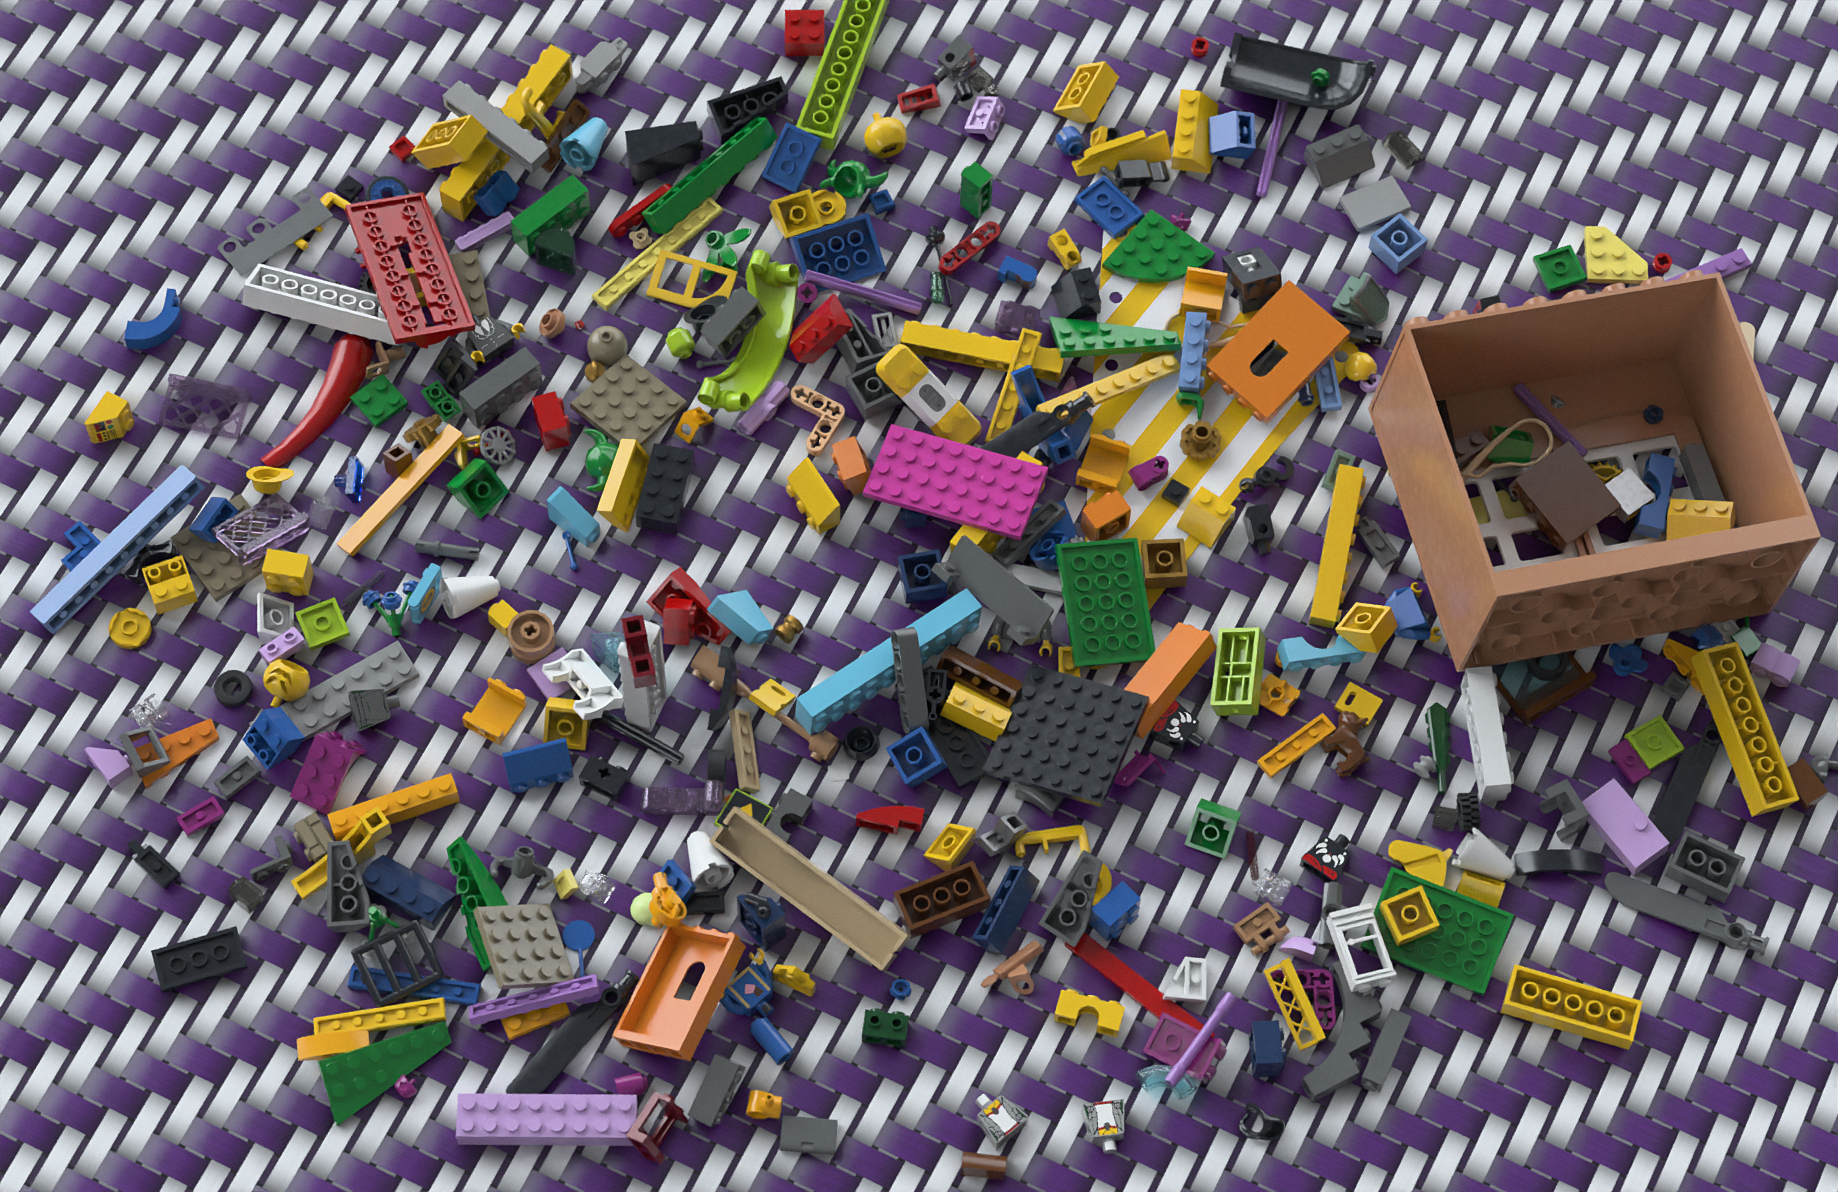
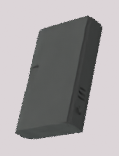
M783 1115L780 1151L835 1155L838 1120Z

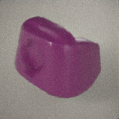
M1181 212L1180 216L1171 215V223L1184 232L1188 230L1192 220L1184 218L1185 213Z
M403 1074L395 1082V1088L402 1097L409 1098L417 1093L416 1088L412 1086L416 1082L414 1078L408 1082L406 1075Z

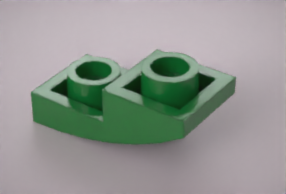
M439 380L421 390L425 400L444 422L462 412L451 394L448 395Z

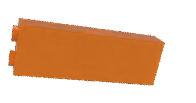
M1178 622L1125 687L1124 690L1149 696L1150 699L1135 737L1143 739L1217 648L1213 635L1210 632L1196 629L1190 624L1185 625Z

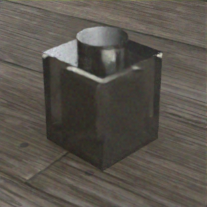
M244 876L239 880H235L230 885L228 891L230 898L248 914H251L265 900L263 892Z

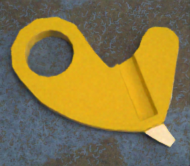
M1395 840L1390 843L1388 847L1389 857L1400 862L1407 873L1443 887L1446 875V861L1451 856L1452 849L1449 848L1442 852L1429 846Z

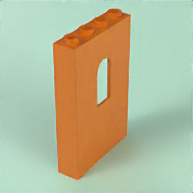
M1288 280L1206 365V375L1211 381H1217L1226 394L1237 398L1240 406L1253 412L1252 415L1258 421L1268 424L1346 343L1350 337V331ZM1273 340L1288 352L1267 375L1258 377L1251 372L1250 365L1252 361Z
M684 923L674 927L666 926L612 1037L626 1048L690 1061L746 947L739 940L740 937L732 932L726 934L716 929H711L710 931L700 926L689 927ZM695 963H704L705 971L691 1000L675 998L689 968Z

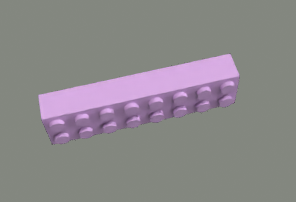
M458 1094L457 1143L458 1145L634 1146L626 1135L637 1119V1095Z

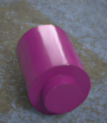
M641 1072L615 1078L618 1095L639 1096L646 1094L645 1089H649L646 1076H641Z

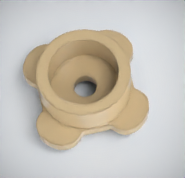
M641 228L637 232L632 231L629 234V238L633 240V247L636 249L646 248L652 243V238L648 236L646 228Z

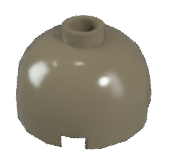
M602 326L595 329L587 341V352L591 361L595 360L602 365H607V367L613 366L628 351L627 340L623 332L612 326Z

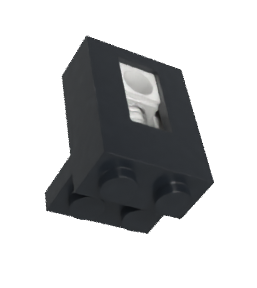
M1260 246L1222 256L1223 273H1228L1227 279L1239 294V308L1242 314L1261 309L1282 287L1280 271Z

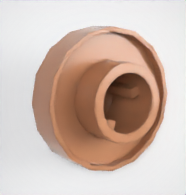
M556 308L546 312L541 318L539 332L547 338H554L562 333L565 328L564 313Z

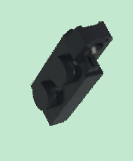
M1332 316L1350 331V337L1347 341L1366 345L1381 344L1383 331L1373 330L1369 323Z
M135 839L127 844L134 853L132 859L164 890L181 876L180 872L151 845L145 844L142 847Z

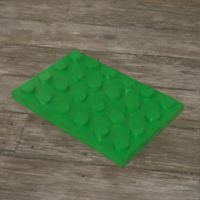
M1137 538L1057 544L1055 551L1074 668L1147 662L1156 650Z
M1391 867L1373 912L1390 960L1482 996L1485 993L1514 914L1394 867ZM1422 885L1439 922L1438 930L1397 947L1379 908L1380 904L1384 900ZM1367 928L1364 937L1371 935L1369 928ZM1373 939L1362 941L1360 948L1378 954Z

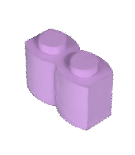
M1761 643L1749 670L1757 677L1770 679L1778 687H1788L1799 666L1800 660L1790 654L1779 651L1771 645Z

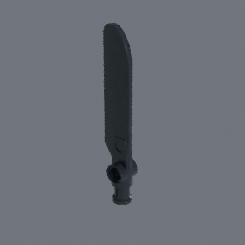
M1084 391L1083 395L1076 400H1070L1065 404L1056 406L1052 413L1041 411L1032 413L980 447V449L1017 458L1022 451L1026 453L1062 428L1073 425L1082 412L1096 406L1089 393ZM1068 411V417L1062 420V413Z
M1713 717L1711 721L1707 722L1700 742L1683 751L1653 821L1656 828L1668 840V848L1673 846L1680 838L1722 738ZM1713 735L1717 740L1711 741L1707 736Z
M626 969L625 975L618 983L614 982L611 987L603 990L598 1002L580 1005L507 1086L506 1094H541L610 1017L622 1009L624 1001L629 997V992L640 981L638 976L631 970ZM612 996H616L618 998L617 1001L614 1003L607 1002V1000Z

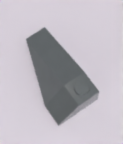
M350 841L327 842V927L334 933L357 931L370 925L371 920L368 910L371 907V902Z
M1086 850L1082 851L1039 922V925L1073 947H1076L1087 929L1103 862Z

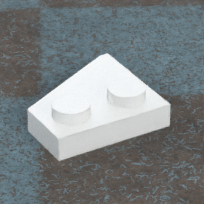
M1185 957L1163 995V999L1205 1003L1206 959Z

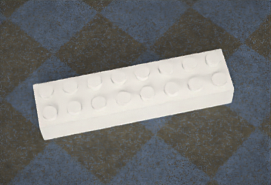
M262 264L257 265L244 284L243 305L395 345L377 294Z
M644 620L657 685L635 689L625 642L620 643L617 654H619L621 690H623V707H625L624 715L627 722L640 730L651 733L668 696L661 626Z

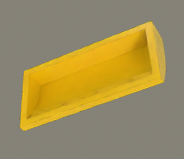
M621 439L597 511L608 522L624 532H629L640 500L650 460L649 455L635 439Z

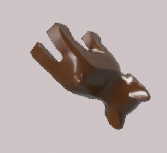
M1349 711L1340 713L1338 716V729L1333 736H1324L1321 742V747L1325 753L1338 750L1339 753L1346 757V760L1339 761L1337 763L1338 767L1335 768L1339 778L1350 775L1360 765L1370 761V757L1366 756L1358 739V733L1366 728L1365 723L1368 721V718H1360L1356 713Z

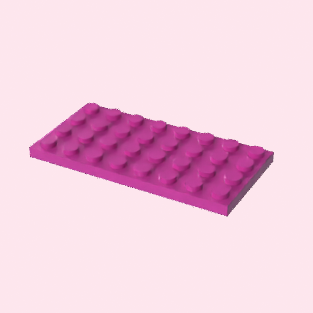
M891 424L863 490V497L1021 541L1048 474V467Z

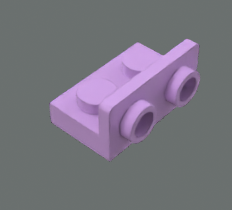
M977 96L965 125L967 133H982L986 135L988 140L994 139L1001 119L1005 114V107L998 97Z
M292 627L258 650L265 665L268 667L273 661L287 659L294 653H297L305 647V640L297 629Z

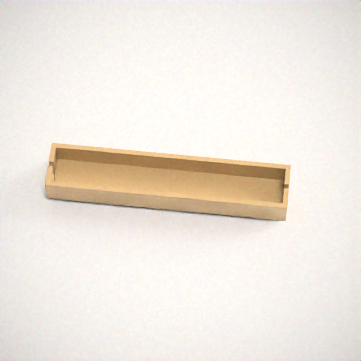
M733 807L723 821L724 824L730 825V827L720 826L709 842L881 971H886L897 957V954L894 952H900L911 935L741 808Z

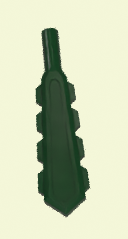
M1435 702L1427 709L1425 722L1429 725L1427 737L1431 740L1428 744L1429 751L1432 752L1430 757L1436 763L1438 793L1445 794L1447 793L1445 771L1447 765L1450 764V756L1447 755V752L1450 751V743L1447 741V738L1450 736V729L1447 727L1449 713H1447L1445 707Z

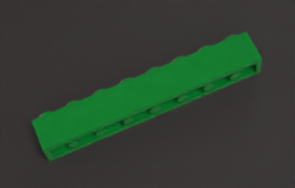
M754 118L643 211L642 215L652 231L659 234L669 233L677 222L683 221L690 211L700 207L702 201L713 196L720 186L727 184L734 174L744 170L746 164L757 159L759 153L763 150L770 148L778 136L767 118Z

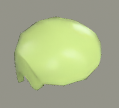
M643 893L634 898L630 907L631 915L637 923L654 927L651 922L653 915L649 910L652 894Z

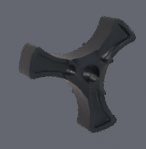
M170 540L159 545H145L135 555L134 562L125 571V574L131 582L142 584L144 577L142 568L151 566L157 561L161 562L164 559L177 557L175 546Z

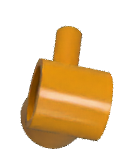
M759 1090L750 1091L746 1115L756 1119H766L768 1117L779 1119L782 1097L773 1096L771 1093Z

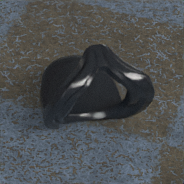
M1247 1103L1245 1107L1246 1114L1241 1118L1238 1126L1239 1131L1245 1137L1253 1140L1270 1141L1277 1139L1283 1134L1285 1122L1278 1115L1269 1116L1256 1104ZM1252 1112L1258 1114L1263 1121V1127L1260 1132H1254L1245 1125Z

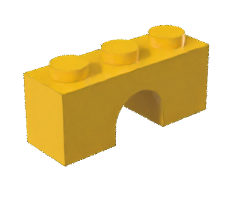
M1061 989L1054 1021L1075 1026L1077 1018L1081 1014L1090 1013L1098 1020L1097 1033L1117 1038L1125 1006H1121L1116 1001L1106 1002L1100 1000L1099 997L1094 995H1080L1072 989H1067L1066 991Z

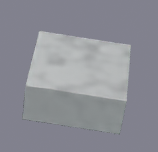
M1630 468L1605 484L1621 504L1615 514L1623 523L1637 515L1642 505L1651 504L1656 497Z

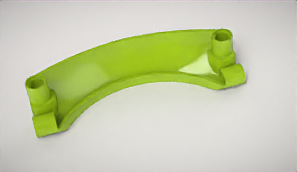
M755 250L746 270L748 292L760 301L766 315L744 338L742 347L730 367L718 376L706 377L704 379L697 399L702 404L713 409L724 408L729 413L747 411L768 387L787 348L796 308L799 269L793 263L780 265L778 261L769 262L770 255L764 250Z

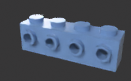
M1186 312L1178 384L1179 392H1193L1200 395V390L1204 389L1205 377H1202V371L1206 370L1207 358H1204L1205 351L1208 352L1209 339H1206V334L1210 333L1211 321H1207V313Z

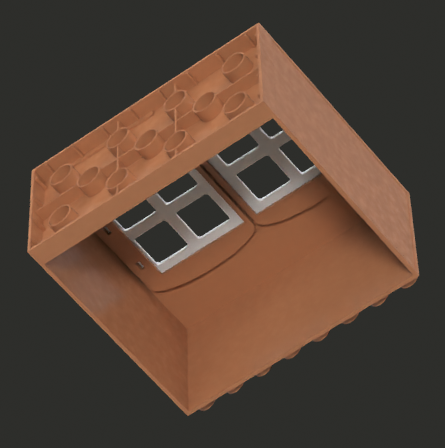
M1692 270L1680 276L1679 279L1664 281L1663 277L1656 276L1643 281L1640 286L1626 288L1623 283H1615L1605 287L1600 293L1588 295L1585 290H1574L1564 295L1562 299L1547 301L1546 297L1538 296L1527 300L1522 306L1508 308L1505 303H1497L1487 307L1482 313L1468 315L1466 310H1456L1447 314L1444 319L1428 321V318L1424 316L1412 318L1403 326L1368 408L1457 672L1465 671L1466 668L1493 666L1699 627L1703 622L1711 625L1713 623L1742 619L1746 616L1753 617L1769 614L1821 538L1720 272L1703 275L1701 270ZM1523 383L1588 450L1587 455L1583 457L1587 463L1617 459L1620 468H1623V472L1630 468L1640 480L1641 477L1633 455L1672 448L1678 457L1684 446L1695 443V445L1703 443L1724 500L1734 502L1735 524L1739 528L1666 541L1667 535L1660 534L1658 539L1646 536V539L1605 546L1597 525H1595L1566 546L1562 551L1563 554L1521 561L1511 535L1539 530V527L1531 515L1506 519L1492 480L1521 475L1534 465L1525 468H1515L1512 466L1493 468L1483 477L1478 479L1467 478L1463 483L1435 401L1446 399L1455 442L1477 428L1488 439L1490 424L1509 428L1522 419H1539L1513 392L1517 384ZM1554 395L1561 398L1566 405L1561 408H1554L1551 404V396ZM1649 405L1660 407L1664 412L1662 421L1657 424L1647 423L1644 419V409L1648 408ZM1527 422L1516 428V430L1531 433L1534 446L1530 462L1535 461L1546 452L1549 446V437L1543 426L1538 423ZM1553 432V446L1549 454L1564 444ZM1486 456L1474 470L1473 474H1480L1490 465L1496 463L1491 462ZM1688 481V487L1673 489L1672 496L1669 497L1668 502L1671 499L1695 500ZM1464 485H1477L1490 521L1489 523L1478 525ZM1494 538L1497 541L1504 565L1492 566L1484 539Z

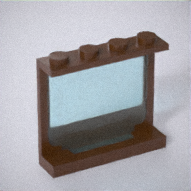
M1567 651L1568 664L1563 675L1553 681H1541L1535 678L1528 670L1527 659L1492 666V672L1497 676V686L1495 687L1525 726L1593 686L1597 678L1596 674L1592 670L1586 673L1570 651ZM1556 654L1535 658L1536 663L1541 668L1547 670L1556 669L1560 664V659Z

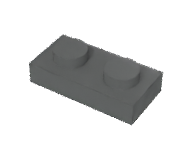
M247 755L213 782L228 800L262 773Z

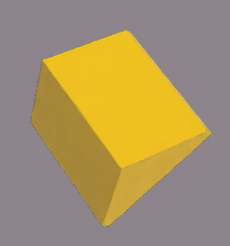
M948 823L923 856L945 872L956 868L975 844L976 830L971 827Z

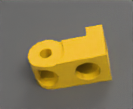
M1065 228L1049 236L1047 245L1051 251H1054L1066 270L1082 263L1081 255Z

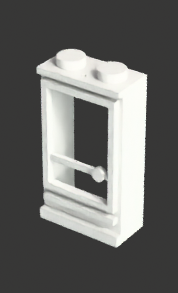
M1371 903L1331 912L1326 920L1351 992L1359 991V993L1369 991L1371 987L1379 986L1382 988L1389 986L1397 975L1388 955ZM1368 925L1371 933L1370 936L1358 939L1351 938L1345 941L1343 931ZM1373 939L1383 969L1358 975L1347 945L1352 946L1354 943Z

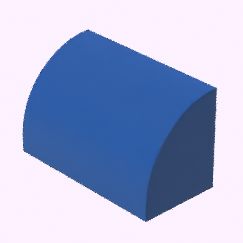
M211 497L189 530L207 542L217 543L239 510L226 498Z

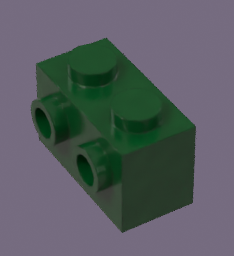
M878 1008L865 1010L862 1042L905 1048L909 1015H905V1013L900 1011L887 1013Z

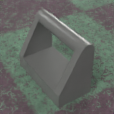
M152 726L119 735V739L140 779L171 762ZM148 736L159 760L142 763L132 743Z

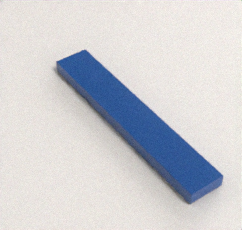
M352 965L348 988L369 991L360 979L361 974L357 966ZM368 968L379 993L391 994L394 992L384 970ZM394 971L402 988L414 983L410 974ZM440 979L405 997L424 1000L444 997L445 1003L471 1006L478 1004L482 986L481 984Z

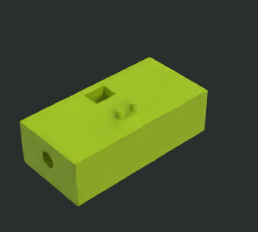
M1260 627L1219 628L1210 706L1217 716L1258 715L1266 637Z

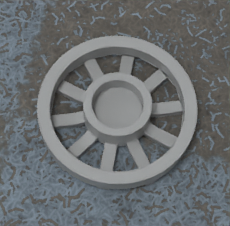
M494 426L483 432L480 439V449L487 461L495 465H503L513 458L516 453L515 439L509 433L510 431L500 426ZM492 430H497V437ZM488 433L491 435L492 439L486 437ZM485 441L489 442L488 447H485ZM486 450H490L492 454L489 456ZM501 453L504 455L506 460L502 461ZM495 455H498V461L493 459Z

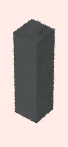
M1695 443L1684 446L1678 457L1694 499L1725 501L1704 444L1695 445Z
M1391 1008L1360 1082L1361 1085H1364L1365 1089L1372 1092H1381L1412 1016Z

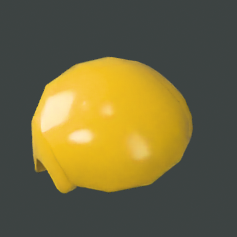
M1357 352L1349 356L1344 365V373L1353 381H1367L1372 373L1376 374L1377 364L1373 358L1363 352Z

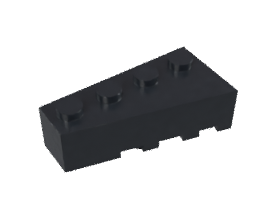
M782 76L707 101V113L721 145L731 139L754 118H765L788 103L789 93Z

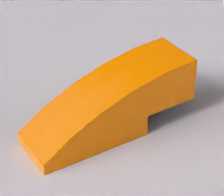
M368 1030L332 1032L298 1038V1061H320L369 1045Z

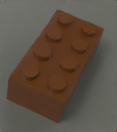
M974 861L893 892V903L907 933L911 935L910 939L988 908L991 900Z

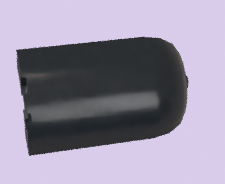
M1235 32L1229 53V58L1232 60L1231 62L1227 61L1224 67L1220 87L1317 109L1337 110L1352 104L1363 94L1370 76L1374 77L1377 65L1373 64L1374 60L1372 59L1368 61L1346 59L1247 37ZM1317 69L1326 70L1330 75L1327 86L1318 87L1314 85L1311 77L1312 72H1315Z

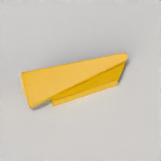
M1144 130L1090 147L1083 152L1084 158L1075 160L1071 164L1077 176H1085L1099 173L1101 167H1106L1108 171L1114 170L1118 161L1147 160L1149 163L1170 160L1172 155L1165 130L1146 137Z

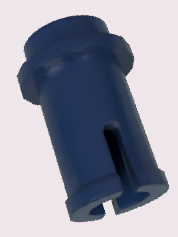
M1309 381L1299 390L1300 397L1298 401L1302 406L1313 404L1314 395L1311 394Z

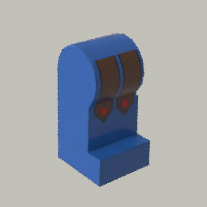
M1006 255L998 270L997 280L1005 283L1008 279L1019 283L1024 289H1032L1037 283V271L1032 266Z

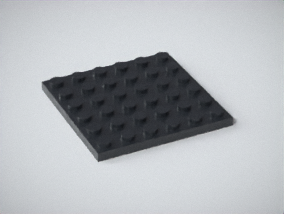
M1031 664L1022 683L1023 687L1010 709L1012 714L1002 735H998L983 768V772L986 775L1103 808L1150 702L1149 696Z

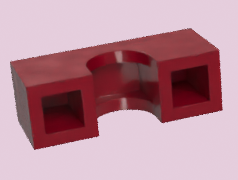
M643 614L622 618V631L635 689L657 685Z

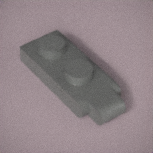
M1367 516L1360 518L1356 533L1383 569L1399 560L1401 555L1375 520L1370 521Z

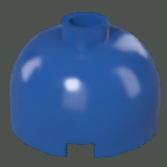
M1060 530L1047 532V537L1040 538L1030 547V558L1044 571L1058 570L1055 546L1057 544L1070 543Z

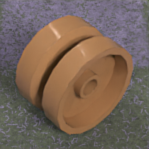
M527 610L518 613L512 618L508 625L507 635L511 652L518 661L526 664H536L553 653L556 638L552 621L546 614L537 610Z

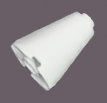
M493 576L443 578L439 583L440 595L444 594L445 601H442L443 607L449 618H458L497 597L500 591L499 581L494 579Z
M1473 827V834L1468 832L1456 851L1459 857L1457 860L1453 858L1452 864L1500 881H1504L1506 878L1509 880L1515 871V868H1513L1514 863L1484 834Z
M696 831L687 839L692 882L697 887L696 890L700 892L712 891L711 888L718 887V889L723 888L734 877L733 866L723 853L709 842L711 838L707 833Z

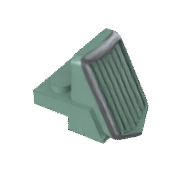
M1364 272L1360 279L1353 276L1349 277L1334 301L1332 311L1348 316L1351 320L1369 323V326H1376L1387 320L1390 303L1388 297L1378 286L1374 278L1369 273Z

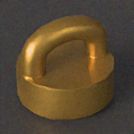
M592 360L585 368L586 379L591 383L595 382L605 373L604 366L595 360Z

